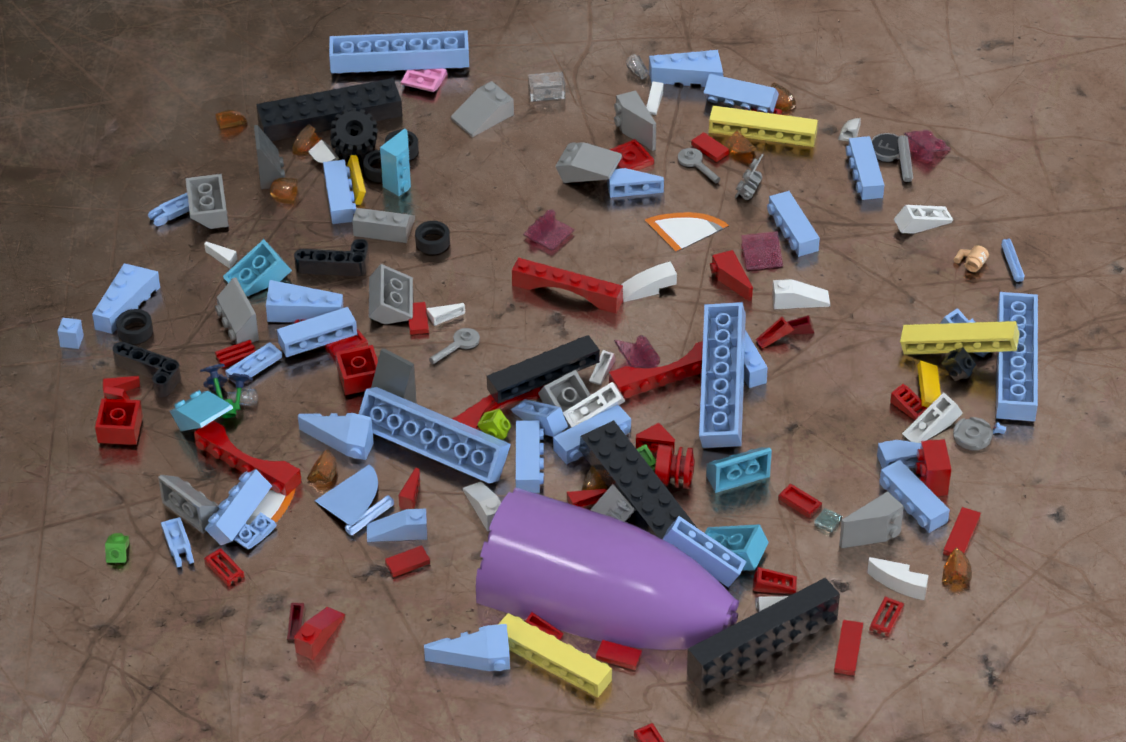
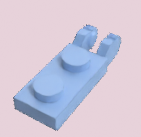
M187 193L154 208L149 212L148 217L154 221L156 226L166 224L168 220L189 212Z
M178 517L161 522L165 539L171 555L174 557L176 566H182L179 554L186 552L189 564L194 563L191 545L181 518Z

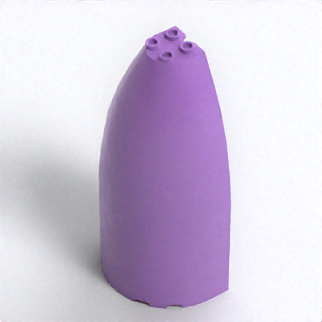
M514 488L513 493L509 492L501 502L489 527L488 542L485 541L482 547L480 557L483 559L480 568L477 569L476 603L527 619L531 612H533L558 630L597 641L606 640L634 648L688 650V648L723 631L732 626V624H736L739 614L736 611L739 606V600H736L696 560L673 544L617 518L521 488Z

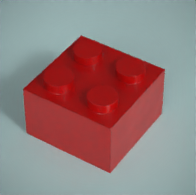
M373 345L335 352L337 370L345 395L363 392L371 388L378 363Z
M101 399L95 425L97 442L137 445L143 417L140 400Z
M945 439L921 441L920 449H917V459L919 462L915 464L916 474H920L919 479L936 496L948 495L952 469Z

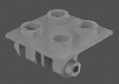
M763 154L758 160H753L749 167L751 170L747 169L742 176L744 181L741 180L736 187L738 192L735 198L739 194L745 200L752 198L762 180L761 172L755 171Z
M612 484L591 508V511L625 522L635 509L616 486Z

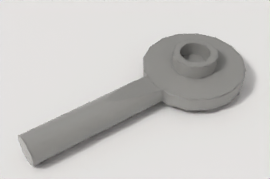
M686 148L679 152L678 162L681 165L687 167L696 166L713 182L719 183L720 177L702 163V153L699 150Z
M462 328L456 331L453 336L454 342L430 357V363L435 364L459 347L463 349L476 347L480 341L479 333L471 328Z

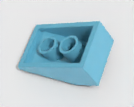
M263 239L223 277L228 283L232 278L236 277L247 297L268 288L270 280L280 282L292 270Z
M198 390L189 395L191 397L189 400L185 401L183 399L175 403V408L170 410V413L180 431L202 428L233 409V406L209 391L201 392Z
M760 524L708 527L705 531V534L747 561L742 571L756 569L769 543Z

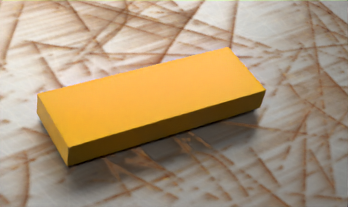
M351 155L347 167L349 166L350 177L348 179L352 180L351 191L354 192V203L361 205L366 190L357 155Z
M920 360L917 367L922 406L929 407L941 395L938 367Z

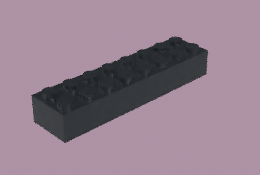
M394 78L256 104L260 128L271 141L331 130L332 121H335V116L338 113L342 115V110L347 109L348 112L351 111V108H356L358 112H360V109L365 110V115L370 113L373 116L372 121L403 116L402 100Z
M614 420L580 436V452L606 486L610 488L614 484L633 506L635 511L630 517L637 527L663 539L668 528L678 516L696 527Z
M825 577L688 648L687 675L700 691L711 688L719 681L728 679L740 670H745L752 664L766 659L769 655L782 651L786 646L799 642L803 637L816 633L824 626L833 624L838 620L840 593Z

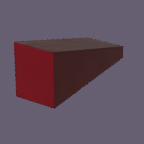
M809 315L787 321L794 329V331L787 335L814 334L813 323Z
M291 603L287 640L294 641V636L303 625L306 611L304 603Z

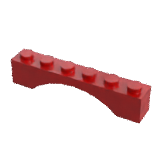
M519 257L512 268V286L527 290L539 287L565 289L584 297L598 309L617 314L623 302V285Z
M703 341L696 343L692 350L684 357L669 365L656 368L625 366L610 371L609 384L613 382L623 398H629L633 395L702 373Z
M545 385L499 404L490 394L452 419L481 431L478 423L485 412L501 409L524 399H539L538 393Z
M211 421L194 432L195 443L200 450L207 451L216 459H221L230 467H235L242 471V473L257 470L272 485L271 488L276 493H281L287 497L302 483L299 468L286 461L262 460L243 453L229 440L225 427L215 421Z

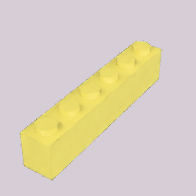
M713 106L709 119V133L814 147L818 120L720 106Z
M1016 321L903 325L900 343L904 355L949 353L964 347L967 353L1017 351L1020 334Z
M509 613L499 623L507 624L510 651L598 698L611 683L612 668L606 663L597 661L589 654L582 653L572 645L558 640L555 636L549 635L538 627L532 626L521 618Z

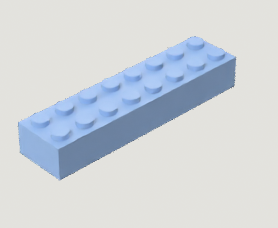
M468 30L330 36L331 73L341 74L346 72L359 73L469 67Z
M1000 292L997 322L1016 321L1020 335L1017 351L997 352L996 418L1035 421L1038 407V295Z
M743 302L704 305L699 437L703 448L742 446L746 323Z
M378 387L366 389L359 415L372 417L374 434L487 483L500 480L510 443Z

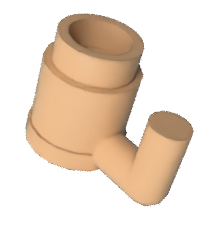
M979 245L974 246L971 250L960 249L954 258V262L960 263L965 256L967 257L966 269L970 272H977L989 257V253L986 248Z

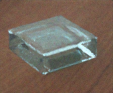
M824 508L816 518L815 526L833 533L842 521V516Z

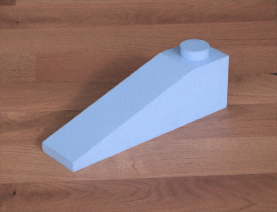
M319 413L298 415L299 430L346 456L355 459H367L374 444L372 417L355 413H347L346 416H338L337 413H331L330 416H322Z
M507 624L483 626L479 628L478 632L472 634L464 632L461 633L459 638H444L425 644V661L484 671L510 669Z

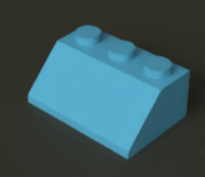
M405 128L380 147L383 187L397 196L408 191L411 187L408 133Z
M760 447L707 463L706 477L715 493L770 477L772 450L771 448Z

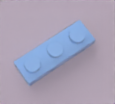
M269 342L225 370L226 376L229 377L233 373L253 377L281 359L282 352Z

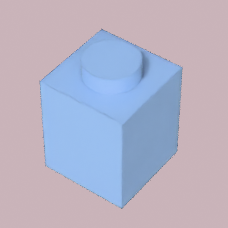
M62 318L57 331L60 347L79 349L84 336L81 320Z

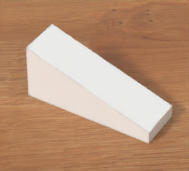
M652 82L646 107L650 114H657L663 96V83Z
M209 242L204 243L205 252L229 269L237 261L236 251Z
M464 303L427 308V317L434 326L465 314Z
M602 351L600 363L596 364L589 380L591 383L602 384L616 361L614 353Z

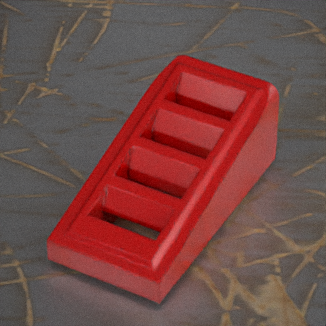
M905 384L900 385L891 393L890 403L914 420L928 408L922 406V400Z
M419 468L413 470L398 495L400 509H415L420 486Z
M758 567L753 577L752 591L794 594L796 593L797 576Z

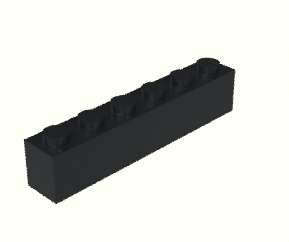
M586 335L487 375V390L497 404L551 383L574 370L578 372L600 363V349L591 337Z

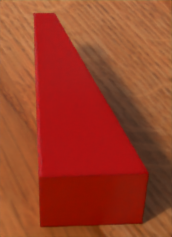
M781 317L762 333L756 341L762 348H765L794 331L789 322Z
M139 376L103 379V393L105 386L120 388L125 391L140 387Z
M607 490L567 492V501L569 504L584 508L596 504Z
M533 612L525 620L526 623L538 627L549 635L555 636L558 640L564 634Z

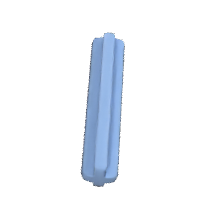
M1009 238L1003 239L1001 246L1013 278L1016 282H1022L1025 275L1013 243Z
M389 495L385 496L370 507L352 526L347 524L345 531L349 535L358 532L394 505L393 498Z

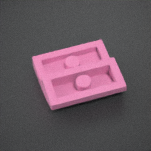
M443 68L407 70L401 85L435 92L446 77L447 70Z

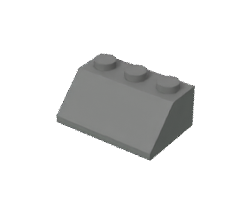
M222 174L185 178L190 218L210 229L229 227Z
M356 208L352 220L353 235L407 243L415 215Z
M380 264L369 277V318L383 324L412 319L413 277Z
M232 278L217 296L218 305L215 306L217 315L222 316L223 326L225 329L228 328L231 341H235L236 344L247 340L252 342L259 341L256 313L237 278Z
M160 475L158 479L162 503L200 532L205 533V528L209 524L208 519L219 510L218 504L207 499L201 491L195 490L189 482H184L176 476Z

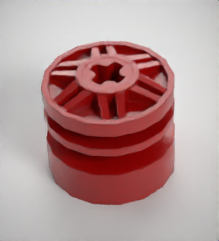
M659 444L655 474L665 487L669 486L670 480L673 478L675 480V488H679L680 480L682 479L683 489H689L695 467L693 448H687L686 456H683V447L679 448L677 455H673V446Z

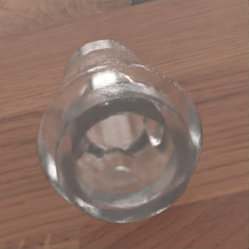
M636 54L628 57L626 60L627 68L641 79L647 78L649 71L641 57Z
M249 387L241 390L239 404L247 406L257 404L258 394L256 389ZM237 391L228 392V399H232L233 403H235Z

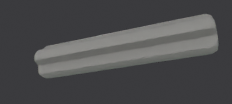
M901 135L898 138L902 177L904 182H911L913 170L909 140L907 136Z

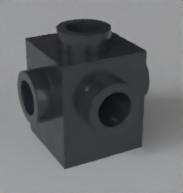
M964 347L950 351L941 363L954 380L967 379L972 375V370L976 366V363Z

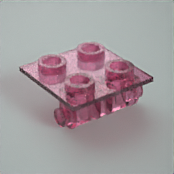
M929 130L904 133L908 137L909 148L926 161L933 160L934 152L951 150L945 141L937 139Z
M551 209L547 210L544 216H540L533 225H530L523 235L553 251L575 229L556 220V212Z
M778 231L741 235V249L744 251L746 270L783 267Z
M643 335L638 336L636 343L614 340L619 352L623 354L629 366L634 368L658 367L660 357L647 337Z

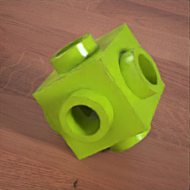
M500 408L485 412L478 423L482 432L500 440H504L507 437L511 428V424Z

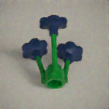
M217 364L201 369L200 372L210 373V377L203 383L204 387L214 390L217 396L223 399L221 387L225 385L224 383L228 379L223 377L222 374H218L217 371L225 365ZM238 373L229 375L228 378L236 382L235 403H233L232 399L224 400L231 404L233 409L221 415L222 418L236 416V411L240 410L241 390L244 387V383L253 381L252 377Z

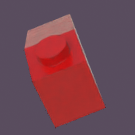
M730 250L712 255L710 270L712 274L716 275L718 281L746 300L752 301L753 286L735 252Z
M326 607L306 621L294 636L296 653L314 660L345 618V614Z

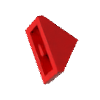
M660 423L636 434V449L646 444L652 453H657L659 444L673 446V455L675 454V439Z

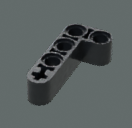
M356 239L352 242L350 251L299 249L294 253L295 269L302 274L362 276L367 272L369 262L368 242L364 239Z
M118 342L112 348L116 366L152 378L154 393L158 397L169 396L181 380L179 362L172 358L126 342Z

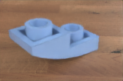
M260 512L250 525L246 523L243 525L233 540L246 549H250L268 536L277 524Z

